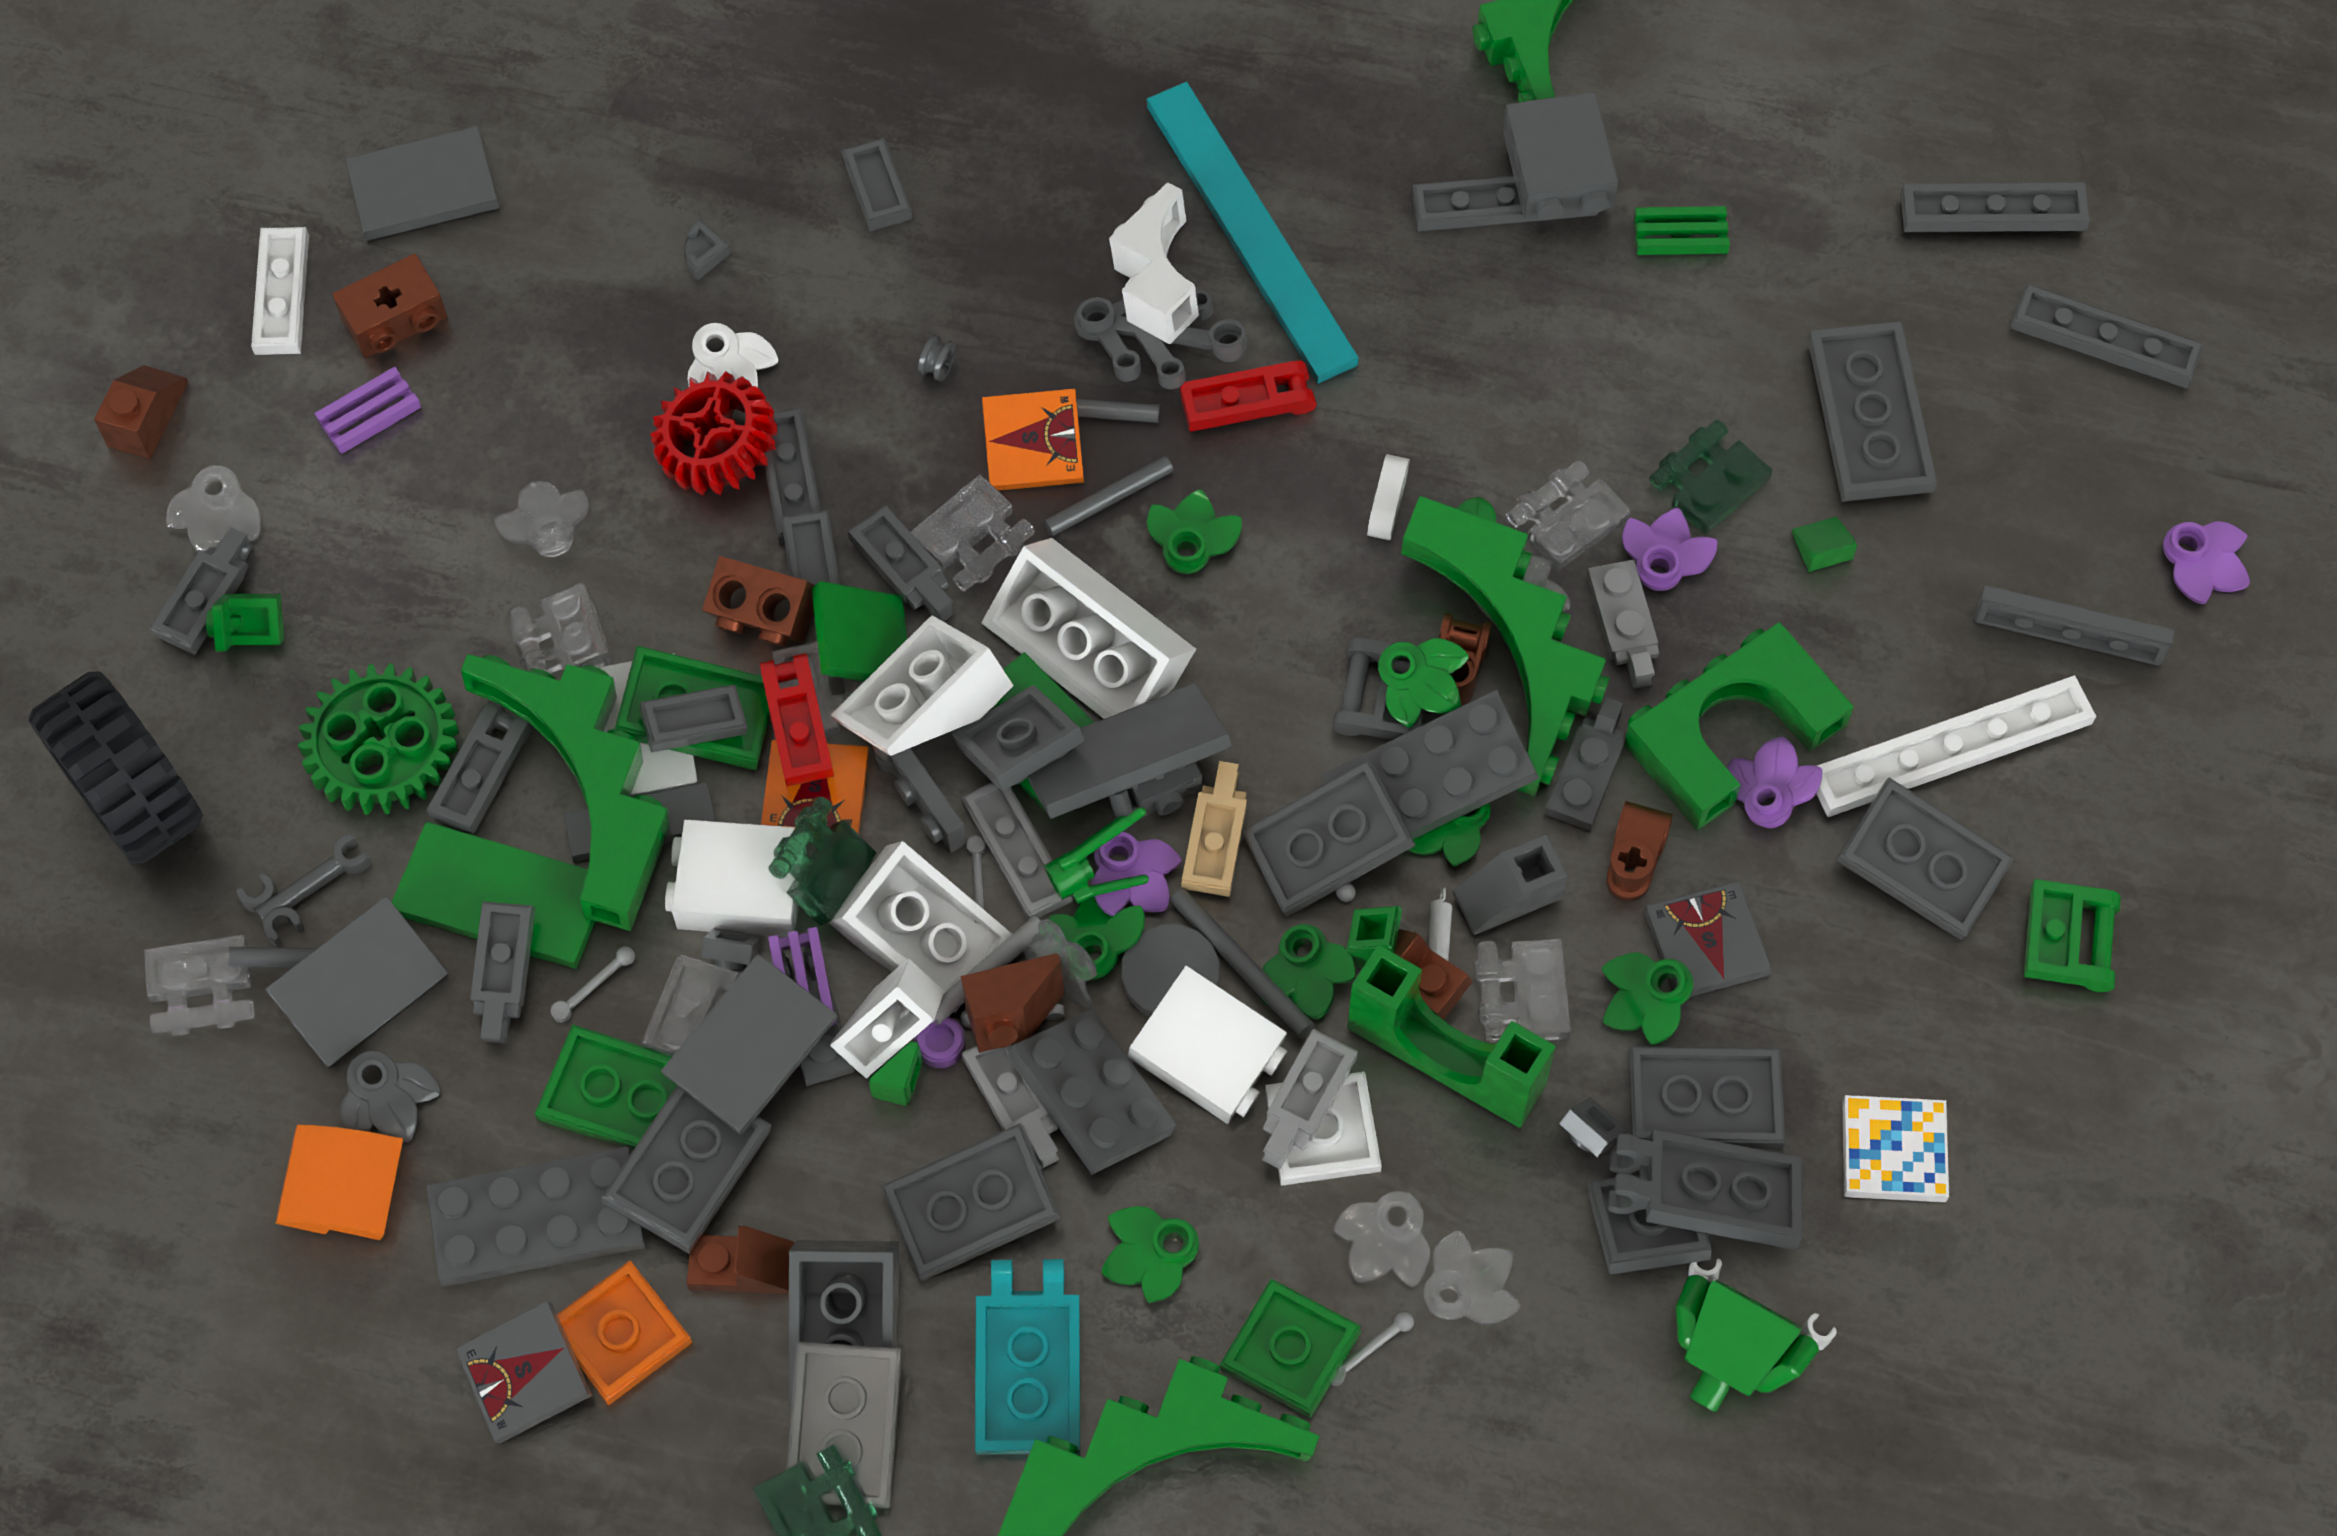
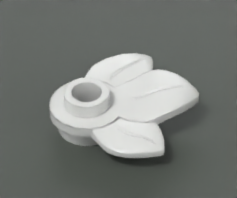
M710 323L701 327L694 335L692 350L695 360L688 371V385L690 377L701 383L704 382L707 371L714 374L718 380L727 371L736 380L743 376L750 381L752 386L758 388L756 370H763L776 365L778 357L771 344L762 336L753 332L735 334L731 328L724 324ZM718 338L724 342V347L719 352H712L706 347L708 341Z

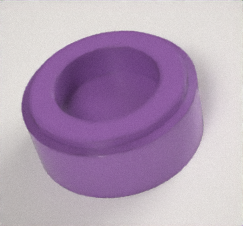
M951 1017L946 1018L938 1026L931 1022L914 1039L921 1049L922 1061L933 1068H947L954 1065L962 1057V1052L965 1051L964 1031L961 1025Z

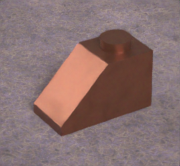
M143 365L113 380L94 418L107 447L151 459L188 384L187 378Z
M1058 953L961 976L965 1008L979 1053L996 1048H1004L1030 1038L1065 994L1061 960Z

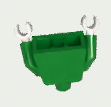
M1719 1258L1716 1261L1715 1268L1708 1271L1701 1269L1697 1265L1698 1262L1690 1263L1689 1277L1685 1281L1675 1306L1678 1343L1687 1351L1684 1360L1703 1370L1689 1397L1715 1412L1718 1411L1730 1387L1750 1396L1754 1390L1761 1393H1770L1800 1377L1816 1357L1819 1350L1827 1347L1837 1333L1836 1328L1833 1327L1827 1336L1817 1334L1813 1329V1323L1819 1317L1817 1313L1811 1315L1804 1325L1800 1326L1718 1280L1722 1261Z

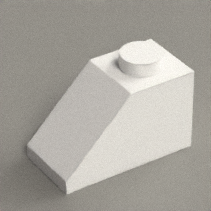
M908 958L872 990L834 1037L830 1046L867 1079L934 1021L944 990Z

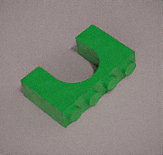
M1778 622L1767 631L1759 628L1752 632L1741 643L1740 649L1727 657L1726 654H1720L1706 665L1703 674L1692 682L1684 679L1668 691L1665 696L1666 699L1652 708L1650 705H1646L1636 711L1628 720L1624 746L1697 831L1735 805L1741 786L1711 751L1702 737L1699 719L1708 709L1718 703L1736 699L1759 703L1774 712L1810 753L1847 727L1854 706L1786 628Z
M1378 944L1352 984L1347 1029L1521 1129L1546 1088L1556 1046L1512 1020L1497 1044L1477 1040L1455 1029L1435 1014L1421 997L1419 987L1422 969Z

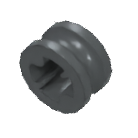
M932 335L921 353L918 372L925 376L933 373L934 379L942 382L949 374L954 363L957 344L952 341L943 344L939 336Z

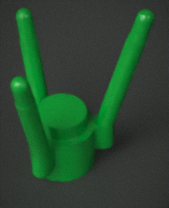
M1139 807L1127 816H1119L1073 850L1044 865L1045 872L1061 900L1073 895L1075 901L1079 904L1093 896L1148 883L1149 877L1145 874L1088 886L1087 882L1094 878L1095 875L1086 857L1145 816L1146 809L1144 807Z

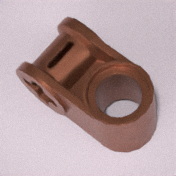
M1445 612L1439 638L1457 644L1469 655L1468 661L1460 669L1450 674L1463 680L1458 683L1455 682L1459 690L1462 707L1468 704L1473 696L1480 664L1484 662L1492 623L1485 621L1482 625L1456 620L1453 618L1452 613Z
M1625 801L1614 837V846L1610 855V865L1606 879L1607 887L1615 897L1625 901L1640 899L1647 893L1658 858L1662 856L1673 814ZM1627 868L1634 869V873L1627 872Z

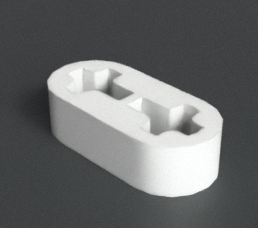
M1386 454L1370 515L1367 536L1391 541L1405 488L1410 459Z

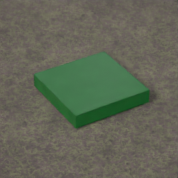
M819 581L811 588L822 675L864 682L907 640L901 596Z
M1270 1279L1219 1364L1220 1370L1311 1419L1361 1333V1326L1287 1286Z

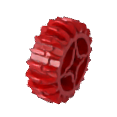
M707 371L704 382L698 383L696 379L690 377L689 388L682 391V389L674 387V396L676 398L673 401H661V408L665 414L653 417L654 426L657 430L650 433L651 442L655 446L653 450L654 456L658 463L663 466L662 470L669 479L675 480L686 491L693 487L695 492L703 496L711 487L714 493L721 496L726 484L730 483L732 488L739 490V479L747 476V478L755 480L753 468L756 465L768 466V458L764 453L776 450L775 441L772 436L776 435L778 430L777 424L773 419L775 417L774 409L768 401L766 402V396L760 388L752 386L750 381L743 376L736 380L732 374L725 371L718 380L714 374ZM735 409L746 414L745 426L737 425L733 418ZM684 441L692 442L696 450L694 458L684 455Z

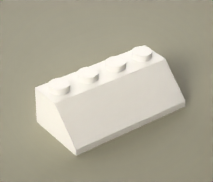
M1053 538L1023 546L981 622L1020 654L1025 652L1048 676L1103 719L1168 694L1175 687L1196 651L1195 647Z

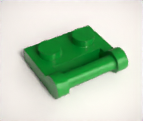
M2034 879L2030 891L2024 977L2081 985L2095 992L2112 991L2115 987V972L2111 970L2114 915L2120 911L2121 895L2118 892L2107 889ZM2083 908H2088L2095 913L2091 965L2079 964Z

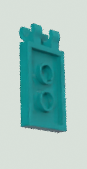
M1043 1259V1291H1013L1012 1260H991V1296H976V1454H1030L1035 1439L1046 1443L1048 1436H1054L1078 1447L1076 1453H1080L1079 1295H1064V1259Z

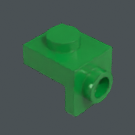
M223 594L212 605V609L208 610L206 617L207 633L210 638H214L216 652L227 651L232 645H280L284 641L281 594Z

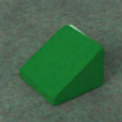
M1837 516L1792 529V535L1808 572L1853 560L1857 548L1856 541Z
M1400 906L1354 909L1346 951L1353 957L1354 963L1358 968L1364 967L1378 944L1393 953L1395 952L1402 915V908Z
M911 1041L870 1078L869 1086L872 1097L907 1106L908 1103L910 1104L923 1064L921 1049L918 1043Z

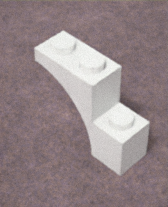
M1167 182L1154 196L1147 198L1142 207L1126 223L1119 225L1109 240L1114 269L1130 278L1122 289L1127 321L1171 344L1199 316L1195 285L1179 274L1167 259L1168 249L1174 236L1186 222L1182 189Z

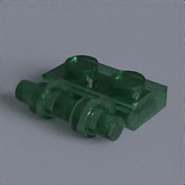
M1718 419L1713 421L1708 427H1699L1689 436V443L1677 453L1670 452L1659 462L1660 468L1649 477L1652 485L1658 490H1663L1671 482L1680 489L1673 497L1672 506L1679 508L1684 517L1704 535L1708 534L1770 480L1773 471L1772 468L1740 440L1729 449L1724 450L1718 442L1728 434V429ZM1702 457L1710 465L1696 476L1689 470V467Z
M816 797L810 807H804L800 811L794 822L795 829L789 837H783L773 852L775 858L768 867L769 872L776 878L784 879L788 873L795 878L786 893L819 926L832 921L877 853L844 819L832 824L830 828L827 826L828 821L826 817L832 810V804L824 797ZM809 842L816 847L810 858L806 856L807 851L805 849Z
M834 1444L816 1453L825 1471L823 1474L812 1479L803 1461H800L753 1487L777 1536H846L855 1530L858 1536H882L874 1521L878 1517L871 1502L865 1504L852 1479L856 1475L849 1460L843 1462ZM834 1488L847 1515L836 1521H833L820 1496Z

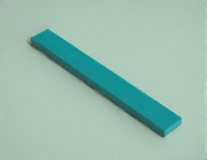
M1186 81L1147 98L1149 112L1299 356L1306 363L1307 369L1315 382L1319 384L1358 366L1359 357L1188 82Z

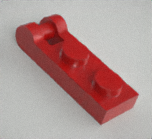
M1299 360L1184 382L1180 386V396L1189 431L1203 430L1289 412L1295 415H1302L1313 411L1317 403L1313 390L1308 389L1306 384L1309 379L1306 363ZM1284 385L1289 388V391L1278 393L1276 386Z
M807 653L794 655L793 661L774 665V660L759 663L786 787L834 777ZM798 680L799 685L783 689L779 687V683Z

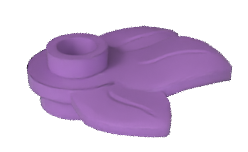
M1679 508L1666 512L1653 522L1651 526L1637 519L1629 518L1622 534L1624 550L1637 562L1636 567L1641 583L1656 591L1669 590L1680 582L1682 576L1697 575L1706 570L1714 560L1718 544L1716 539L1710 537L1691 538L1687 521ZM1661 566L1666 569L1667 573H1656L1651 568Z
M2215 521L2203 527L2194 522H2184L2173 526L2163 540V551L2168 560L2174 564L2173 579L2178 589L2190 600L2199 604H2205L2213 589L2220 592H2235L2248 587L2250 584L2249 575L2242 562L2234 553L2244 544L2247 534L2236 526L2222 521ZM2179 544L2190 545L2193 552L2183 549Z
M1777 737L1766 742L1757 751L1754 761L1744 758H1732L1727 766L1730 773L1741 784L1736 799L1744 803L1749 819L1753 823L1765 828H1776L1783 825L1789 819L1794 806L1811 800L1820 788L1823 773L1822 768L1818 766H1799L1795 748L1785 737ZM1775 798L1772 804L1768 806L1761 805L1767 799Z
M1121 832L1094 851V862L1098 870L1092 879L1091 885L1143 874L1149 877V881L1143 885L1097 895L1094 898L1102 911L1110 916H1114L1121 911L1128 902L1131 906L1140 905L1144 912L1155 913L1165 911L1169 903V888L1164 874L1176 869L1181 864L1182 859L1169 844L1157 839L1137 841L1129 833ZM1115 854H1121L1127 860L1114 861L1110 857Z

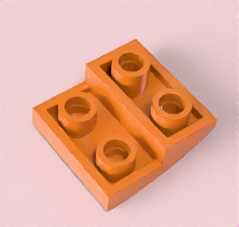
M297 1124L275 1224L325 1235L329 1230L381 1240L385 1232L403 1139L346 1128Z

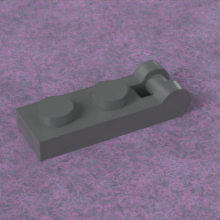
M488 701L427 808L429 817L474 835L520 749L531 738L534 727L518 715L515 716L505 712L504 706ZM500 730L506 734L503 740L491 736L492 733Z
M873 745L877 767L885 772H893L898 778L894 781V785L899 795L908 806L915 803L924 816L920 818V821L929 838L934 843L941 840L950 854L965 846L967 843L965 824L911 748L890 756Z

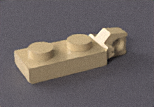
M1219 761L1215 787L1203 785L1202 792H1198L1181 888L1185 890L1230 897L1247 808L1246 792L1236 791L1239 764Z

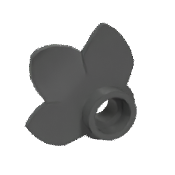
M363 1052L351 1061L347 1069L346 1078L350 1090L340 1105L341 1122L346 1129L366 1132L375 1126L384 1135L402 1138L403 1142H411L417 1125V1107L415 1103H423L437 1098L441 1093L440 1088L433 1075L416 1062L394 1063L389 1056L382 1052ZM369 1067L378 1068L382 1073L381 1080L376 1084H367L362 1078L365 1069Z

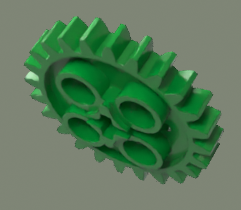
M373 663L368 664L366 677L362 678L359 677L354 669H349L350 682L345 685L335 678L331 679L335 692L329 695L318 691L316 696L321 707H306L305 712L312 723L299 725V730L306 740L298 743V748L302 756L306 757L302 761L306 773L313 774L311 780L317 790L325 788L324 793L331 803L341 796V802L347 811H350L357 801H360L365 815L370 814L375 803H380L385 815L390 814L392 801L396 800L405 809H409V795L415 793L423 800L427 799L424 785L428 782L435 786H440L442 781L437 770H449L452 763L446 754H453L459 751L456 740L452 738L460 734L456 721L451 720L455 717V713L451 703H445L446 697L442 688L432 690L433 685L427 675L416 682V676L411 667H408L400 677L397 676L393 663L388 664L383 675L377 674ZM385 703L395 704L389 711L376 712V709ZM344 731H355L354 734L346 740H335L336 737ZM380 736L382 740L378 741L376 737ZM412 737L423 738L415 746H403V744ZM372 765H383L382 768L373 775L363 774V772Z

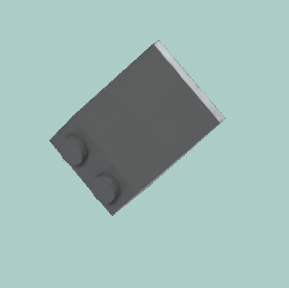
M797 1240L789 1250V1406H792L796 1342L896 1348L899 1306V1241Z

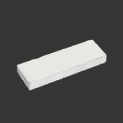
M306 227L260 228L251 343L254 355L301 354L309 234Z

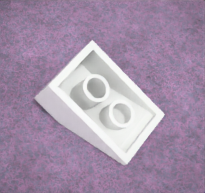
M931 616L831 716L840 725L892 756L981 719L1013 687V684L988 647L938 618Z
M903 841L886 845L827 920L831 926L861 951L891 972L909 958L944 990V994L961 980V976L969 973L1012 935L1010 931Z

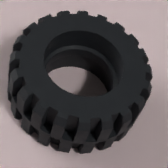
M87 672L32 709L28 718L32 728L84 803L131 864L146 863L199 827L204 815L196 800L140 719L102 672Z

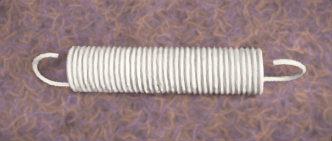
M1443 886L1440 899L1432 901L1430 906L1428 947L1448 961L1452 905L1442 902L1446 896V887Z

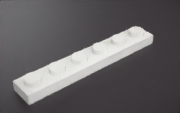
M2074 675L1817 765L1822 768L1823 773L1821 785L1816 794L1827 817H1831L1872 802L1888 777L1905 788L1910 789L2092 725L2096 715Z

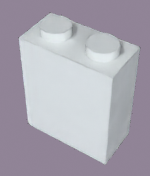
M684 820L682 837H674L672 845V866H678L676 882H668L665 896V909L672 912L677 929L710 932L716 928L751 935H778V937H788L789 932L796 931L806 852L802 828Z
M1185 966L1131 1044L1128 1058L1228 1124L1235 1113L1242 1117L1247 1114L1260 1094L1253 1086L1261 1074L1266 1072L1272 1076L1288 1051L1281 1047L1287 1032L1188 966Z

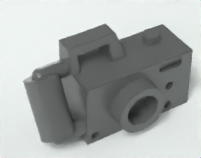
M1194 762L1110 795L1109 799L1115 819L1119 816H1127L1139 807L1146 809L1145 816L1156 811L1158 815H1167L1176 811L1184 804V799L1202 792V775Z

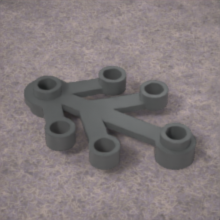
M1195 290L1197 304L1204 305L1198 307L1199 316L1194 321H1203L1213 314L1212 296L1205 290ZM1095 297L1087 299L1080 304L1074 317L1075 330L1082 338L1090 341H1099L1112 358L1114 375L1117 379L1124 382L1133 381L1142 372L1138 353L1127 350L1119 335H1125L1137 339L1156 366L1158 382L1163 388L1176 389L1184 384L1186 375L1183 362L1172 356L1164 345L1163 340L1127 321L1124 299L1112 304L1107 299ZM1232 319L1217 322L1211 327L1210 331L1187 327L1172 342L1173 344L1212 350V353L1223 362L1239 360L1248 347L1244 325ZM1126 364H1132V365L1129 366V367H1122L1123 365H1126ZM1168 372H1176L1175 374H1172V375H1167V374H1166V373H1168Z

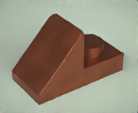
M1399 929L1394 954L1422 969L1419 987L1420 995L1428 1007L1444 1020L1473 981L1467 973L1432 951L1421 935L1416 932Z
M738 1226L737 1236L701 1235L689 1254L688 1289L789 1294V1250L795 1242L748 1226Z

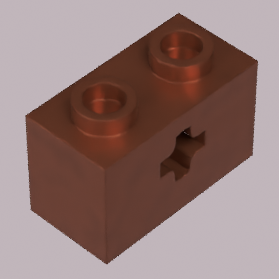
M416 253L332 293L340 317L364 358L375 353L386 352L393 348L397 342L418 332L431 330L438 322L448 318L441 295Z

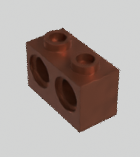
M719 556L702 611L717 618L714 626L727 631L742 634L745 626L759 630L758 639L775 645L786 647L788 639L804 643L814 613L811 590L814 585L803 579ZM745 587L746 599L740 607L732 609V594L737 589ZM783 600H789V614L783 620L776 622L774 618L776 606Z

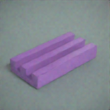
M393 367L315 412V416L340 454H343L422 407L415 393L411 392L407 382L401 378L397 368ZM401 396L403 397L401 401L378 413V410ZM358 421H365L360 425L356 426L355 428L344 433L343 435H339V432L345 430L346 428L357 423Z
M808 928V933L798 934V931L789 932L788 937L779 938L778 935L769 936L768 940L773 965L786 975L782 951L791 949L797 984L808 992L809 987L801 947L811 946L821 1002L834 1011L818 928Z

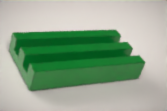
M1727 207L1635 208L1634 226L1637 255L1728 254L1730 241L1727 236ZM1671 235L1672 238L1646 239L1645 236ZM1717 235V238H1689V236Z

